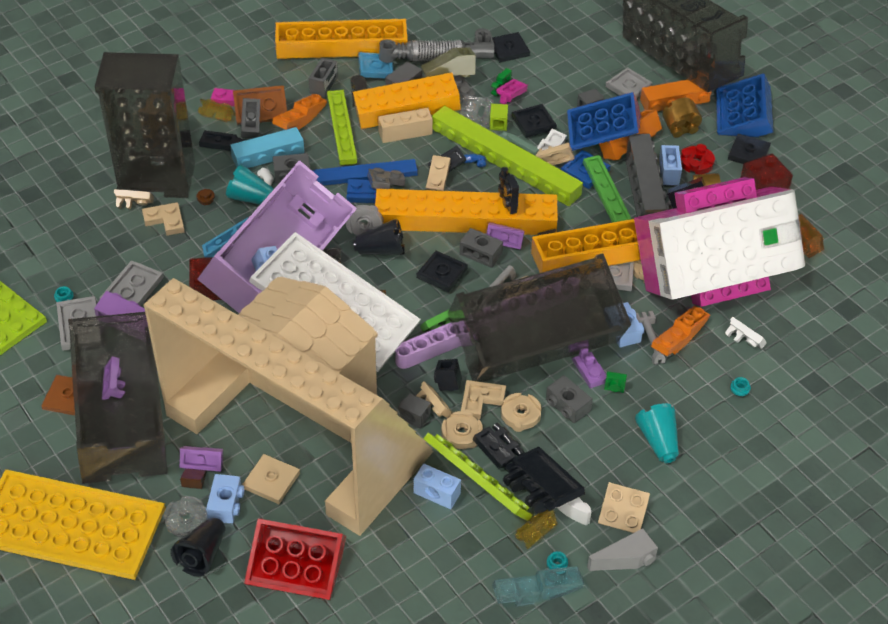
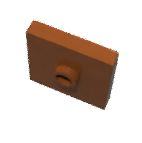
M56 375L41 407L43 410L81 417L95 387L94 381Z

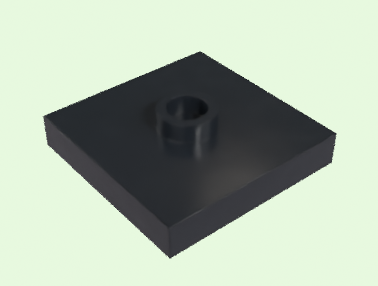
M519 32L492 37L494 54L499 63L530 56V50Z
M543 104L512 112L511 117L525 138L549 132L551 129H557V124Z
M737 134L728 155V160L761 169L771 143Z
M436 250L416 273V278L449 293L468 269V264Z

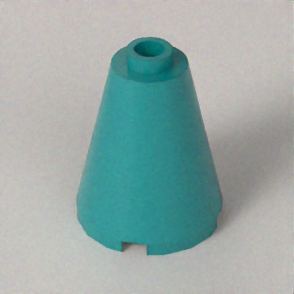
M239 165L233 173L235 175L233 180H230L228 183L226 196L229 199L261 205L274 188L245 166Z
M662 403L650 406V411L645 412L644 409L636 414L635 420L659 461H664V463L674 462L679 455L674 406L672 407L669 403Z

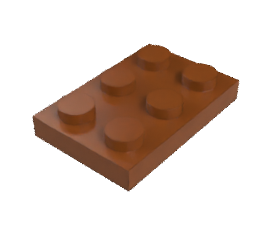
M284 85L233 91L237 125H241L243 98L260 99L259 123L272 122L273 117L287 112Z

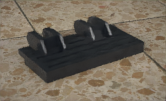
M539 446L513 458L512 463L504 466L505 470L509 473L503 478L504 484L506 486L510 485L509 488L513 493L526 489L530 495L525 498L524 503L528 507H532L531 510L535 514H540L546 510L550 512L585 494L584 487Z

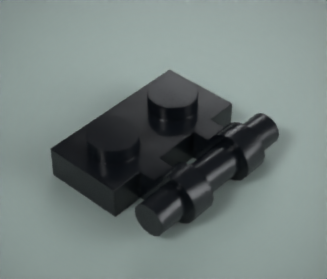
M502 167L499 173L500 184L498 185V192L500 197L503 198L504 207L508 209L511 215L518 211L519 185L514 175H510L508 172V168Z
M497 422L492 427L494 431L489 426L475 434L472 440L498 469H501L512 462V459L516 457L515 454L519 456L525 452L520 448V443L511 438L508 434L509 431Z

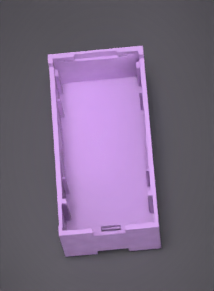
M299 160L221 250L217 252L198 280L235 311L240 313L245 306L249 305L262 292L249 282L250 277L256 272L251 259L259 248L276 246L278 250L296 232L317 248L323 250L357 208L339 193L333 195L317 181L319 176ZM305 203L313 211H315V213L312 214L304 206H302V204ZM300 208L311 218L307 219L303 214H301L298 211V209Z

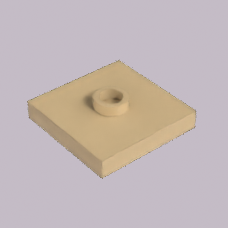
M263 454L242 485H244V490L280 504L299 476L300 469Z

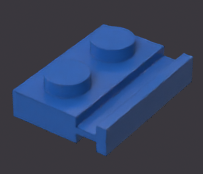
M348 179L346 199L350 203H375L376 189L371 188L369 180Z

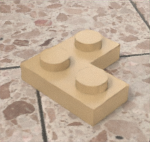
M178 202L142 209L145 226L164 223L166 236L184 233Z
M467 380L461 412L471 413L474 418L481 419L483 403L503 405L506 385Z

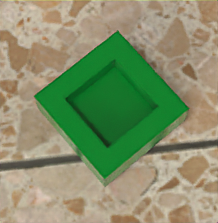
M607 371L604 390L624 393L627 374Z

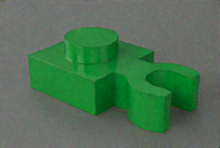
M506 68L502 73L498 74L496 82H493L491 85L494 88L491 94L499 95L497 88L511 81L512 70Z

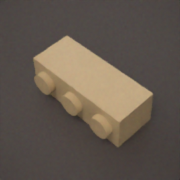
M428 108L378 117V132L382 143L432 135L433 119Z

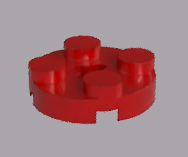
M698 144L697 146H689L681 150V166L685 171L690 173L691 170L696 172L695 174L701 175L709 173L713 169L715 156L712 151L707 149L706 145Z

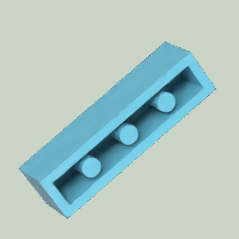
M297 127L230 145L232 159L236 167L242 165L246 168H251L273 162V156L305 153L304 140Z

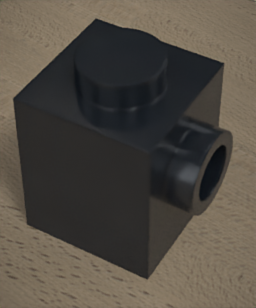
M458 359L438 360L434 372V381L438 383L439 391L459 390L462 375Z

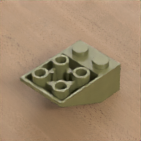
M470 47L452 48L422 65L421 69L425 76L428 77L453 73V76L471 77V75H475L476 55Z

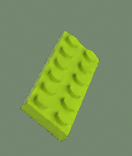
M429 432L423 438L515 515L526 521L531 519L533 514L528 511L530 508L528 505L516 498L509 489L500 485L498 480L484 472L482 467L468 459L469 457L462 451L453 447L454 445L439 434L434 436Z

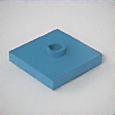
M358 53L360 77L385 79V77L393 72L392 62H382L379 59V53Z

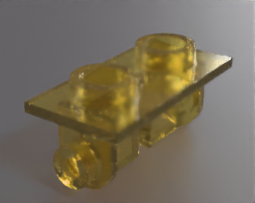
M200 99L202 107H199L198 113L201 116L213 118L214 113H216L215 119L227 122L231 121L232 115H235L232 106L227 103L219 104L211 99Z
M546 510L536 514L530 519L532 524L526 523L516 530L515 537L519 541L524 540L526 549H529L557 525L554 510L550 512Z

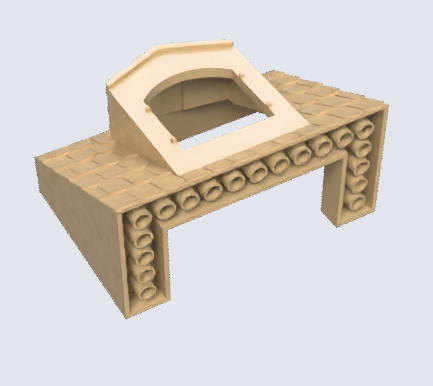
M277 277L237 315L172 278L144 304L166 415L195 434H198L251 383L352 443L353 470L325 500V508L328 517L360 536L434 452L432 451L433 448L427 445L426 441L418 436L414 429L408 426L409 423L397 415L398 412L392 409L388 402L377 396L375 338L378 336V333L326 286Z

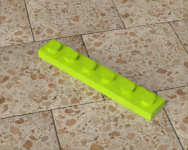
M344 90L327 91L340 165L357 164Z

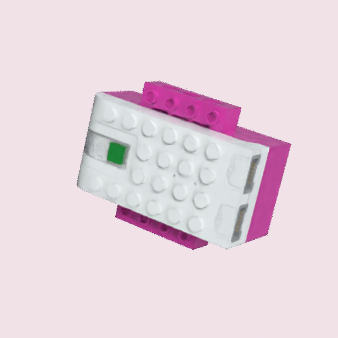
M743 177L676 192L677 208L634 218L646 291L672 300L691 295L692 304L702 307L771 290L769 276L805 267L795 190L778 187L756 190L754 178Z

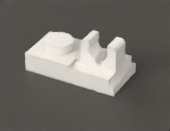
M734 317L730 319L731 325L725 332L728 337L736 332L737 336L734 338V341L737 343L745 336L746 342L754 348L758 346L762 349L766 345V341L762 336Z

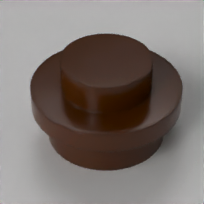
M202 189L197 193L196 197L200 204L210 205L215 195L210 189Z

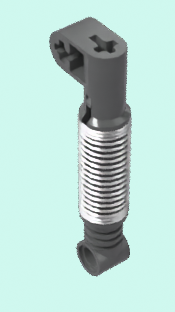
M483 28L475 31L474 42H464L463 40H448V42L447 40L445 42L444 40L442 42L441 40H425V42L422 40L421 42L419 40L418 43L417 40H412L405 43V45L404 43H401V45L397 43L396 45L394 41L386 39L380 42L379 59L385 63L393 62L396 57L397 59L406 58L414 62L431 61L452 48L470 47L475 53L476 59H486L494 57V43L491 32Z

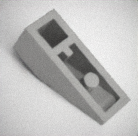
M641 529L590 555L587 568L589 571L638 569L644 565L648 566L655 561L658 547L645 530Z

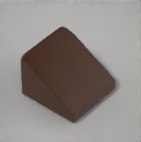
M185 469L180 478L181 486L202 489L207 471Z

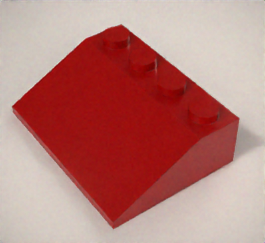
M258 518L244 584L330 600L343 556L346 535Z

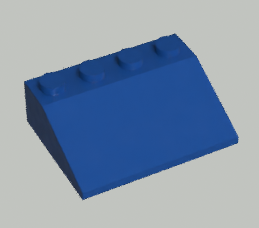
M765 73L716 88L718 135L737 136V134H742L749 137H759L773 133L771 87Z
M634 92L567 110L569 139L572 151L639 133L641 117L639 104Z

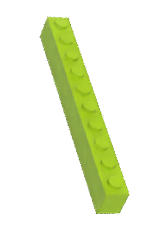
M445 105L432 115V129L475 154L485 156L490 163L500 168L507 167L510 174L545 194L557 195L559 202L570 206L582 195V181Z

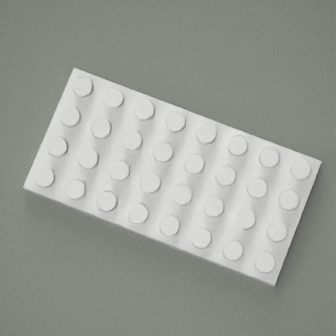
M296 232L249 280L251 284L261 291L267 288L269 283L277 277L326 286L378 333V336L375 338L377 372L421 320Z

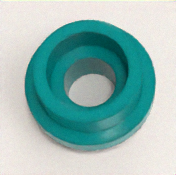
M66 286L59 287L54 294L56 302L73 300L74 298L73 291Z
M738 377L732 381L730 389L735 395L745 396L749 394L751 386L746 378Z
M555 551L547 557V567L555 573L563 572L568 567V558L564 553Z

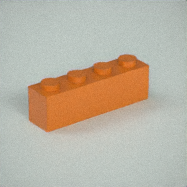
M705 77L642 88L640 102L645 110H657V112L663 111L666 107L669 108L672 106L671 102L684 97L689 98L691 101L693 100L695 105L710 102L712 88L706 79H700Z
M643 110L640 112V128L637 134H650V137L655 136L662 129L657 110ZM629 136L599 143L604 159L615 161L622 158V155L627 151Z

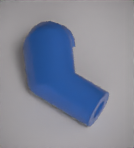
M464 154L467 159L464 163L477 162L478 167L486 166L487 159L485 156Z

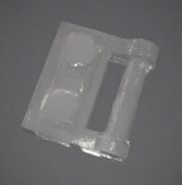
M465 95L460 114L484 128H488L491 104H494V101L489 98ZM480 106L485 107L483 117H478Z

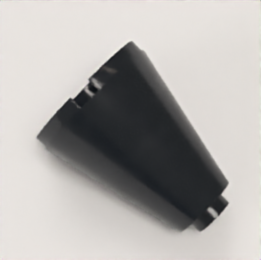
M397 218L356 236V240L353 241L354 250L358 251L359 254L405 255V244H403V233L399 220Z
M209 518L175 542L171 548V557L176 565L180 563L184 567L182 571L189 575L204 576L212 566L226 531L224 523L218 518Z

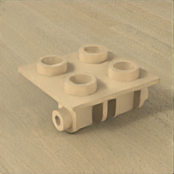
M609 482L598 523L632 533L641 530L650 493Z

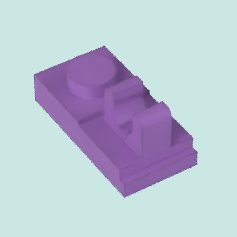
M489 223L486 235L503 241V246L521 250L524 231Z
M587 347L581 349L579 356L573 357L572 361L589 388L605 384L606 373L592 352H588L589 349Z
M112 356L104 367L103 400L109 399L111 396L122 398L125 391L119 390L123 389L125 382L117 380L121 373V367H119L120 358Z
M183 446L180 448V468L221 471L223 468V449Z

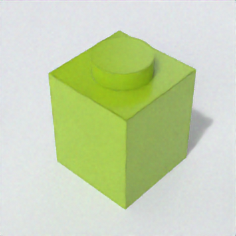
M491 104L490 130L507 131L508 104Z

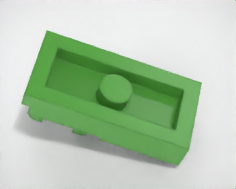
M456 305L425 321L420 325L422 331H431L441 327L440 323L442 322L446 325L451 320L456 321L460 319L457 314L459 312L458 306Z

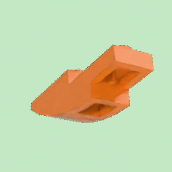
M318 94L302 98L294 102L293 109L273 117L272 124L285 130L297 127L299 130L319 114L327 104V100L321 98Z
M694 305L675 319L674 325L654 339L651 347L665 356L671 353L677 354L700 331L710 318V314Z

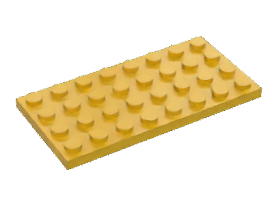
M5 469L0 479V550L135 580L166 509L165 503Z

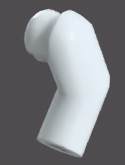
M266 168L258 170L257 176H260L261 179L271 186L274 178L270 171Z

